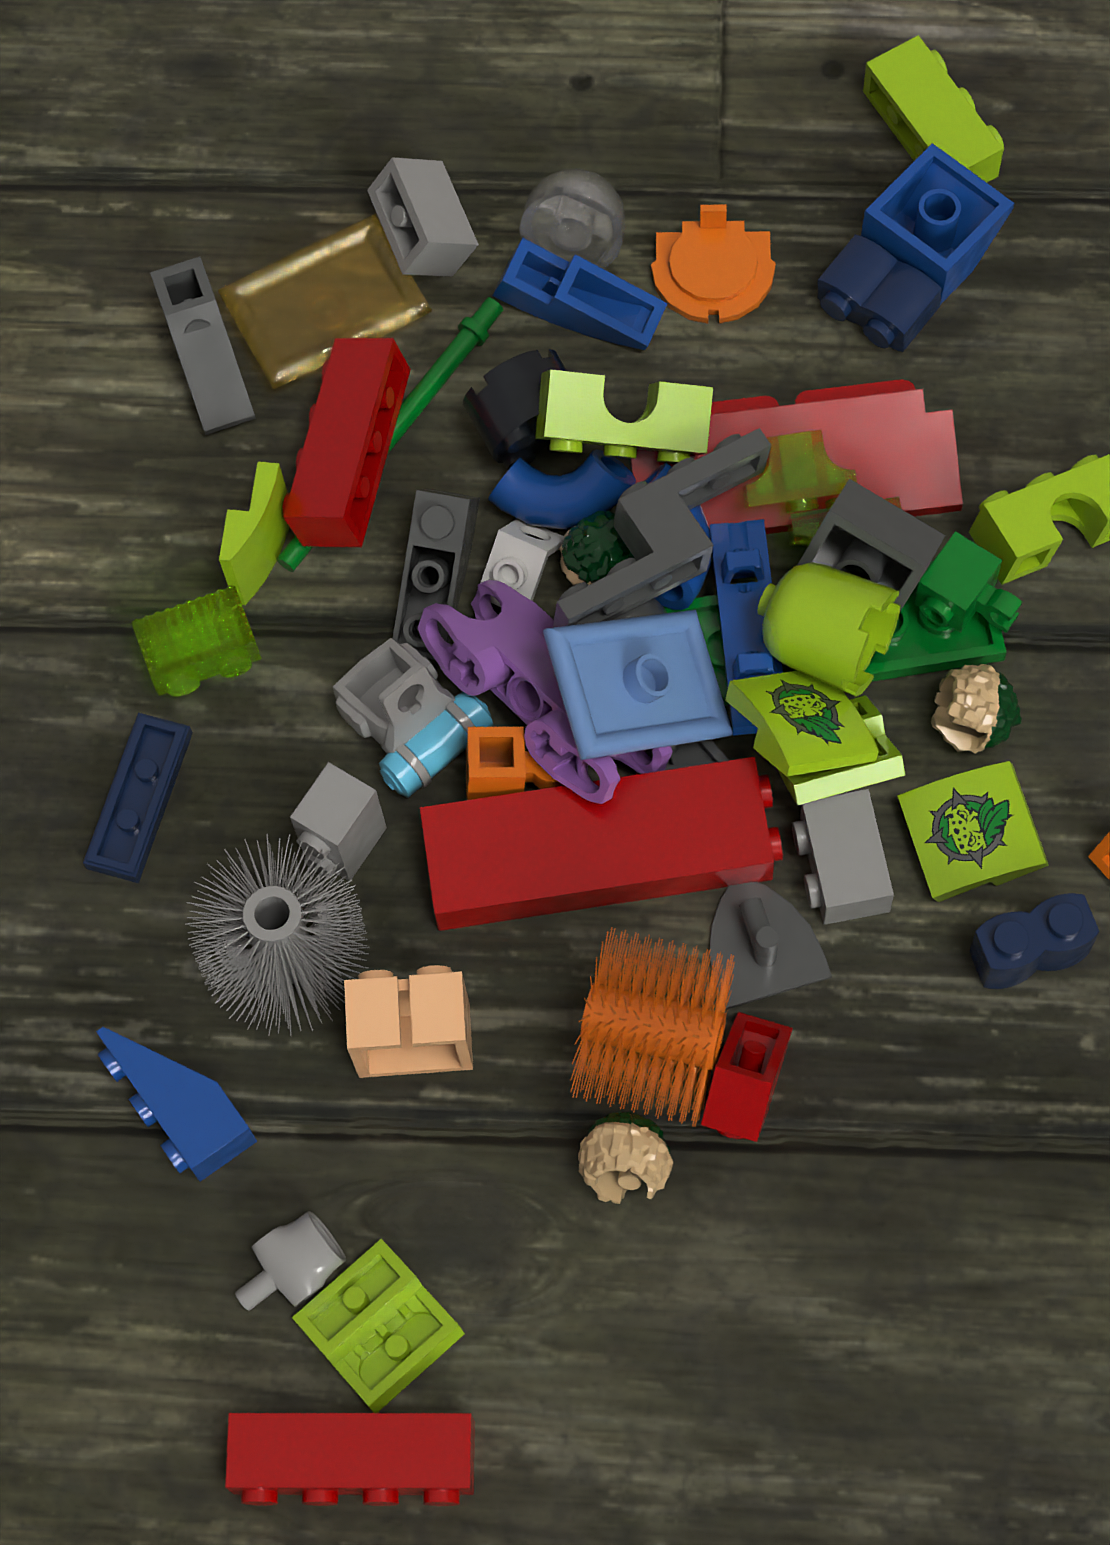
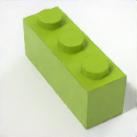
M919 35L866 63L863 93L914 161L933 143L986 183L999 176L1004 152V144L1000 134L992 125L986 126L977 114L974 101L969 92L963 87L958 88L947 74V67L941 55L936 50L930 51Z

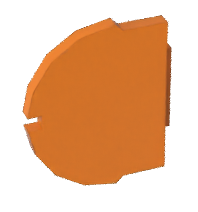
M727 204L700 205V221H682V232H656V260L651 264L655 290L662 300L668 303L667 306L671 310L688 320L708 324V315H719V323L738 320L758 308L772 288L776 263L771 259L770 231L745 232L744 221H726Z

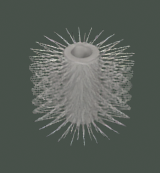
M267 834L269 875L267 874L257 840L266 887H263L246 839H244L260 889L238 852L240 856L238 858L242 863L241 867L245 872L244 874L229 854L228 856L237 867V869L234 867L238 875L236 873L235 875L242 885L218 860L217 862L237 883L235 884L221 869L220 871L225 876L217 870L215 871L230 886L232 884L240 891L239 893L218 877L216 878L226 885L230 892L219 884L216 885L209 880L207 881L225 891L228 895L194 882L214 891L233 904L225 902L220 897L218 899L209 893L206 894L199 890L197 891L223 904L194 896L191 897L212 905L187 902L188 904H195V906L217 913L190 911L207 917H187L197 918L193 920L201 922L185 924L207 923L213 925H190L204 930L188 932L193 933V935H199L188 938V940L208 937L191 940L196 942L190 945L203 943L191 946V948L212 945L195 948L200 950L192 953L207 951L194 955L203 954L195 958L196 962L200 965L198 966L199 970L208 967L201 970L205 972L201 975L214 970L212 973L205 975L211 978L220 972L218 976L204 982L212 987L208 991L217 987L211 996L225 988L218 998V1001L229 995L223 1002L224 1005L239 993L230 1005L231 1007L246 991L242 1001L229 1019L250 997L246 1007L240 1014V1016L243 1015L247 1006L249 1007L255 996L256 1000L248 1016L250 1013L252 1015L259 997L258 1008L252 1019L255 1022L261 1006V1016L256 1028L257 1030L263 1012V1021L265 1019L271 993L266 1029L273 997L274 1005L268 1036L270 1035L275 1007V1026H277L279 996L278 1033L282 1002L283 1014L285 1010V1022L288 1024V1029L290 1026L291 1036L289 996L301 1031L292 983L295 984L312 1029L297 981H299L319 1020L321 1021L315 999L332 1020L325 1008L327 1010L328 1008L321 998L326 1004L327 1002L320 992L340 1010L323 991L325 990L337 1003L339 1002L329 992L344 1002L329 987L331 986L340 993L327 979L331 980L342 990L345 987L334 981L330 976L336 978L342 984L344 980L324 967L334 970L340 976L343 974L350 979L356 978L334 967L359 974L360 972L342 965L369 968L342 959L350 958L367 961L349 954H369L356 949L370 947H348L367 946L355 941L368 939H346L365 938L360 935L367 934L366 931H357L363 930L359 927L365 926L364 923H355L361 922L360 920L352 921L363 918V916L353 918L362 915L358 913L361 912L360 909L362 908L353 909L360 907L356 905L358 903L349 905L360 900L353 901L354 898L342 903L345 899L358 894L346 897L349 895L347 894L336 901L338 897L354 890V888L341 894L344 890L356 885L345 888L350 885L347 883L352 880L339 886L337 884L339 881L332 884L334 882V878H332L323 886L326 880L339 872L337 871L329 876L337 865L322 876L327 868L326 866L312 881L316 871L326 858L325 856L310 872L320 853L310 867H308L303 877H301L314 851L313 849L309 858H306L299 875L300 869L298 870L311 841L306 850H303L298 865L296 859L302 841L295 860L294 852L287 879V870L293 845L292 843L284 875L290 834L283 864V847L281 849L279 875L280 838L276 871V861L273 859V851L271 858L270 843L268 844ZM295 861H296L294 873H293V875L291 876V873H292V870H293V867H294V864H295ZM297 871H298L297 879H296V882H295V884H294V886H293V883H294V880H295V877H296V874H297ZM327 875V877L322 882L317 884L321 879H323ZM310 876L309 880L303 887L305 880ZM337 884L332 890L326 892L329 888ZM347 884L346 886H344L343 888H341V889L338 890L337 892H334L337 888H339V887H341V886ZM340 892V893H339L338 895H336L333 899H331V900L325 902L326 900H328L329 898H331L333 895H335L336 893ZM207 907L220 908V909L224 910L225 912L218 911V910H214V909L207 908ZM350 908V909H348V910H346V911H344V912L337 913L338 911H340V910H342V909ZM360 910V911H357V912H355V913L349 914V913H351L352 911ZM199 919H215V920H213V921H206V920H199ZM308 922H314L310 927H306ZM211 923L222 924V925H228V926H219V925H215V924H211ZM364 924V925L355 926V927H353V926H347V925ZM201 927H218L219 929H208ZM344 930H353V931L345 932V933H341V932H340V931H344ZM205 931L213 932V933H209V934L194 933V932H205ZM366 932V933L357 934V935L351 934V933ZM210 939H221L212 942H202ZM344 942H345V943H352V944H359V945H345V944H341V943H344ZM248 944L252 945L251 949H244ZM344 950H347V951H354V952H361V953H350V952H343V951H344ZM217 951V952L214 953V954L206 955V954H208V953H210V952ZM220 955V956H218V957H216V958H214V959L208 960V959L211 958L212 956ZM220 959V960L217 961V962L209 963V962H211V961H213V960ZM334 960H338L349 964L337 963ZM217 963H222V964L219 965V966L212 967V966H214V965L217 964ZM231 971L229 974H227V975L224 976L223 978H220V977L223 976L225 973ZM239 979L233 986H231L234 981ZM229 980H231L230 983H228L226 986H224L223 988H221L226 982H228ZM255 985L254 990H253V991L249 994V996L247 997L248 993L251 991V989H252L253 986ZM242 986V988L239 989V990L231 997V995H232L238 988H240V987ZM264 986H265V989H264V992H263V995H262V998H261V1001H260L261 992H262V990H263V988H264ZM234 987V989L231 992L226 994L231 988ZM267 993H268V996H267V999H266V1002H265V1005H264V1008H263L264 999H265V997H266V995H267Z

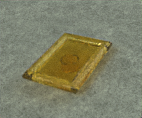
M375 214L218 289V293L273 389L323 366L324 362L329 360L335 338H380L432 312L431 307L413 277L402 274L384 229Z

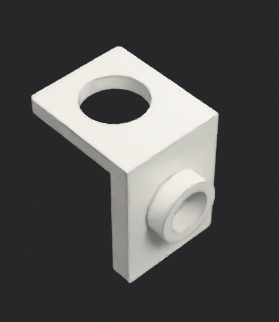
M519 519L512 521L498 530L481 583L488 579L503 582L533 601L548 556L559 550L564 536L544 527L530 526ZM525 533L537 536L543 540L533 538L531 536L526 535ZM491 595V603L500 606L497 599Z

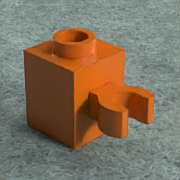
M468 727L466 743V800L524 792L525 782H533L540 789L563 786V784L553 779L532 758L529 751H525L524 727Z

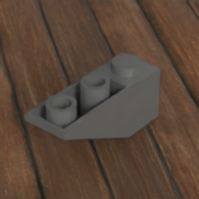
M201 256L150 272L205 435L256 419Z
M429 488L416 490L393 640L399 644L408 643L423 657L435 660L421 638L418 625L424 608L432 604H447L455 610L458 608L472 550L480 497ZM437 621L441 637L449 643L450 635L441 623Z

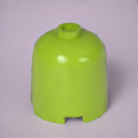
M810 562L795 566L785 573L777 585L768 584L760 598L757 613L764 617L762 623L764 644L773 658L782 664L853 696L861 695L874 678L873 674L865 672L874 652L877 651L885 655L891 643L901 605L894 603L899 596V591L824 564Z

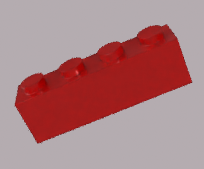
M335 338L329 360H326L323 364L322 385L317 402L310 408L309 429L304 446L297 453L296 474L292 488L286 494L283 501L284 520L290 526L302 546L362 548L411 371L394 338Z
M229 1413L225 1488L235 1495H241V1504L257 1506L277 1505L278 1495H302V1504L314 1506L338 1505V1495H362V1504L371 1506L398 1505L399 1495H423L424 1505H459L460 1495H474L475 1421L471 1413Z

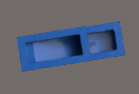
M525 238L521 239L512 253L492 295L513 307L560 327L614 344L645 350L648 347L668 304L576 254L568 262Z

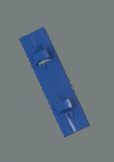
M764 519L739 523L709 524L710 540L714 545L712 549V562L727 690L730 680L783 673L782 663L773 658L764 644L762 635L764 617L757 613L760 598L767 585L772 583ZM757 577L758 581L730 584L732 579ZM729 704L732 735L756 734L758 728Z

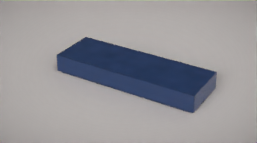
M138 713L84 858L83 864L86 869L139 883L193 734L190 726Z

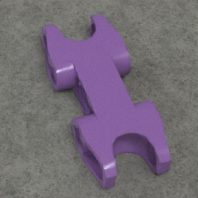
M488 579L477 585V593L471 602L476 619L468 618L447 604L435 603L424 608L418 625V631L426 648L437 661L443 673L467 695L476 696L491 690L525 722L527 726L524 738L529 754L553 779L565 785L582 798L590 802L603 804L613 798L614 790L621 780L613 759L623 762L640 774L665 770L673 752L671 746L652 749V758L642 750L580 760L543 635L544 629L553 628L554 620L535 602L503 582ZM491 595L500 603V614H497L491 606ZM437 621L448 632L454 641L453 644L447 643L441 637ZM589 765L597 772L600 786L594 784L588 775Z

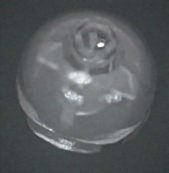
M563 169L542 179L531 191L526 201L519 230L521 237L524 234L525 239L568 262L576 254L598 267L606 269L619 255L626 230V215L623 201L610 182L597 173L587 170Z

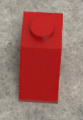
M737 1013L715 1067L701 1122L702 1126L715 1129L728 1138H744L754 1142L758 1141L791 1038L792 1027L745 1013Z

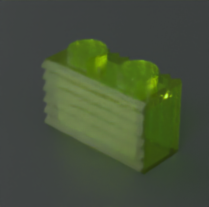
M229 585L226 589H218L215 593H208L204 597H197L194 601L187 600L184 604H177L173 608H166L163 612L156 611L153 615H146L142 619H135L131 623L151 680L159 696L169 693L171 696L189 694L200 686V681L219 674L225 678L239 676L252 667V662L262 659L235 586Z

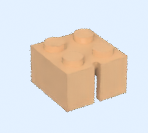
M434 965L419 968L417 975H409V979H398L397 976H393L391 971L369 970L358 975L359 979L344 980L347 1050L359 1078L473 1070L470 1003L462 971L452 972L450 967Z

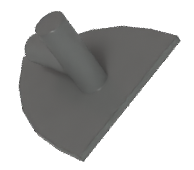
M759 882L728 886L720 899L712 923L709 958L711 956V969L713 961L715 967L717 953L720 954L721 951V956L723 955L721 961L723 966L719 981L720 979L722 980L723 969L725 975L727 960L729 959L730 961L731 954L732 957L734 955L733 963L735 962L732 971L734 976L728 996L731 990L732 992L726 1009L832 978L823 949L810 924L789 901Z

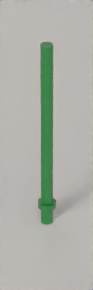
M487 297L471 318H463L458 325L460 332L402 402L388 454L476 345L482 346L489 338L487 331L504 311L503 307L496 300ZM295 535L276 559L285 569L294 572L313 547L302 546Z

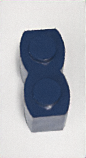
M855 234L818 279L817 298L820 300L821 307L829 316L838 321H845L846 319L860 325L865 336L876 346L884 349L890 347L904 352L940 307L942 288L920 270L906 263L899 262L875 242Z
M1076 893L1061 894L1041 902L1030 913L1008 912L987 920L976 930L969 952L983 987L988 989H1004L1024 982L1036 970L1057 971L1079 963L1090 953L1100 931L1085 895Z

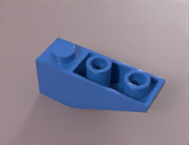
M105 1027L96 1031L107 1047L99 1052L98 1056L116 1082L125 1076L128 1077L138 1092L129 1098V1101L147 1127L158 1121L166 1132L169 1139L160 1146L179 1173L190 1167L201 1182L257 1142L252 1131L218 1082Z

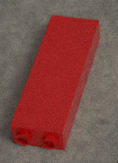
M755 757L620 777L621 780L614 790L613 798L603 804L590 802L564 785L420 807L434 914L438 930L456 929L725 888L730 885L771 881L773 880L774 861L783 860L778 827L768 828L765 808L773 807L768 774L758 775ZM600 780L593 781L594 784L600 786Z

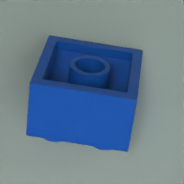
M932 143L865 210L861 236L884 248L899 262L913 266L935 281L942 288L941 305L974 271L1010 215L1015 203Z

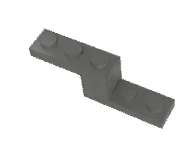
M758 428L742 437L740 434L731 435L721 441L714 448L713 452L697 460L691 457L683 459L675 464L668 471L667 475L649 484L646 481L638 482L625 490L618 499L613 526L634 558H628L619 562L608 572L606 577L590 585L582 582L566 590L559 598V601H557L553 627L613 620L706 572L714 545L690 509L764 472L771 443L761 429Z

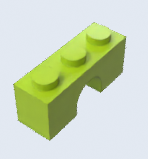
M548 370L541 375L536 439L550 440L549 450L582 453L583 444L604 446L603 456L636 459L637 449L658 451V462L674 464L683 459L690 458V455L707 454L713 387L660 381L649 384L647 405L643 414L636 421L626 423L613 417L605 406L603 397L605 375Z
M1110 454L1098 458L1097 455L1087 456L1066 472L1056 476L1051 472L1044 473L1033 479L1023 489L1010 494L1006 490L996 492L980 504V512L970 528L969 534L977 545L1003 560L998 576L1001 585L1048 566L1063 541L1053 521H1064L1074 525L1082 532L1091 548L1110 541Z

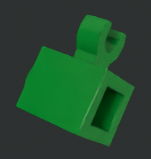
M955 531L918 582L914 604L920 607L921 613L932 623L942 627L949 625L960 633L976 611L982 614L994 627L1007 633L1019 616L1017 610L1022 605V601L1012 593L994 587L997 583L1003 560Z

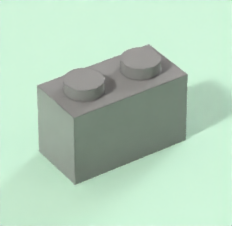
M392 157L368 188V194L402 274L453 276L479 245L443 161Z
M330 762L327 763L290 816L298 837L296 842L300 846L302 841V851L306 850L311 841L303 858L304 862L306 858H309L314 849L307 862L309 867L320 853L312 869L326 856L316 872L320 873L327 866L322 874L324 876L337 865L329 876L339 871L341 872L339 876L345 877L344 879L347 881L354 877L387 829L377 791Z
M869 789L838 794L802 804L800 821L792 822L794 843L798 856L808 855L812 874L804 875L807 900L810 908H820L823 925L889 913L894 893Z

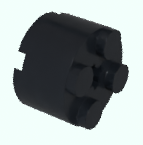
M549 349L548 357L542 358L538 350H533L501 363L483 376L488 384L476 395L471 387L464 396L463 406L494 461L504 463L507 470L519 458L524 459L530 464L536 458L535 452L550 445V440L536 439V428L539 415L542 373L548 370L567 371L555 350Z

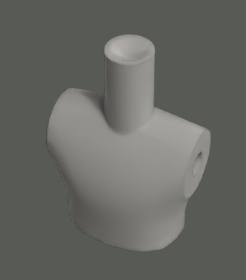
M308 1211L297 1220L273 1229L252 1246L264 1270L237 1290L235 1294L242 1306L248 1311L277 1289L294 1307H297L324 1286L326 1279L333 1271L346 1261V1256L322 1221L314 1213Z

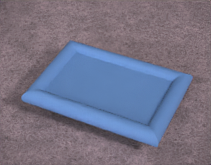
M696 610L553 627L543 630L544 639L580 760L732 736V728Z

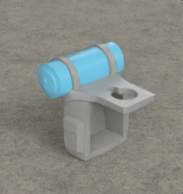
M390 638L361 659L333 686V690L337 699V710L343 719L363 738L372 736L385 751V757L379 762L380 774L391 790H395L400 795L409 798L419 788H425L432 782L431 779L466 750L468 727H492L494 724L488 706L479 700L478 697L467 695L465 692H461L454 697L436 680L438 674L426 657H423L410 644H399Z

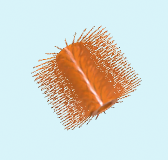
M611 927L606 950L607 931L603 958L602 941L598 976L596 957L595 983L592 985L590 976L591 989L587 1000L584 998L586 1005L583 1018L579 1021H582L581 1032L575 1044L580 1037L581 1042L573 1062L579 1049L580 1052L570 1079L571 1081L578 1063L571 1088L572 1092L577 1076L572 1098H574L579 1078L577 1098L582 1076L580 1092L584 1089L588 1077L583 1099L585 1098L589 1080L590 1084L586 1102L592 1082L589 1098L591 1099L596 1074L594 1090L600 1075L594 1097L596 1098L600 1085L596 1104L598 1103L602 1087L599 1104L601 1103L604 1085L603 1098H605L607 1082L609 1081L606 1096L611 1086L607 1102L608 1104L613 1089L609 1106L611 1107L614 1090L613 1104L618 1083V1096L624 1083L619 1099L620 1104L623 1094L620 1109L622 1108L624 1096L623 1109L625 1107L627 1094L628 1104L632 1088L631 1101L634 1092L635 1096L631 1110L635 1102L634 1113L637 1100L638 1110L641 1092L642 1101L648 1087L643 1106L644 1109L647 1100L644 1115L647 1105L648 1115L650 1103L652 1109L656 1089L655 1098L657 1100L655 1107L658 1098L659 1102L655 1116L657 1115L658 1107L657 1119L660 1109V1115H662L664 1101L666 1107V1103L668 1104L670 1100L667 1115L670 1109L668 1121L670 1115L672 1121L674 1108V1115L676 1114L678 1098L680 1104L684 1093L679 1110L680 1113L682 1108L679 1120L680 1122L682 1117V1124L683 1119L684 1121L686 1120L687 1110L688 1113L690 1112L693 1095L692 1110L694 1107L691 1121L693 1120L692 1127L693 1125L696 1126L697 1117L698 1120L700 1118L701 1108L704 1109L707 1085L709 1094L711 1070L714 1075V1068L721 1049L728 1010L726 1013L724 1012L732 992L731 990L728 996L734 974L732 975L735 962L733 963L734 955L732 957L731 954L730 961L729 959L727 960L725 975L723 969L722 980L720 979L719 981L723 964L721 965L723 955L721 956V951L720 954L717 953L715 967L713 961L709 983L710 950L707 957V949L705 960V953H703L699 974L700 964L698 966L697 946L695 953L693 947L691 961L689 955L685 976L686 965L684 971L683 967L688 952L686 951L685 954L687 944H685L683 952V943L680 959L679 948L675 968L676 954H674L671 964L675 948L674 944L671 955L674 940H672L670 953L669 942L666 961L665 949L664 958L660 962L664 946L660 954L663 939L661 940L658 952L659 938L656 954L655 942L651 963L652 948L648 960L647 956L652 939L647 951L650 935L648 936L646 948L645 936L640 961L642 944L638 958L636 957L640 945L639 940L636 950L639 933L633 951L636 937L635 932L631 954L632 937L626 959L629 943L627 944L624 957L623 953L628 933L623 947L625 930L620 948L623 932L621 931L616 956L617 935L611 950L616 928H614L609 948L613 928ZM616 941V947L612 957V952ZM697 966H698V973H697V975H696V977H695V979H694V976H695V973H696V969H697ZM586 1072V1078L583 1085L584 1074ZM669 1088H670V1095H669V1099H668V1102H667L668 1091H669Z

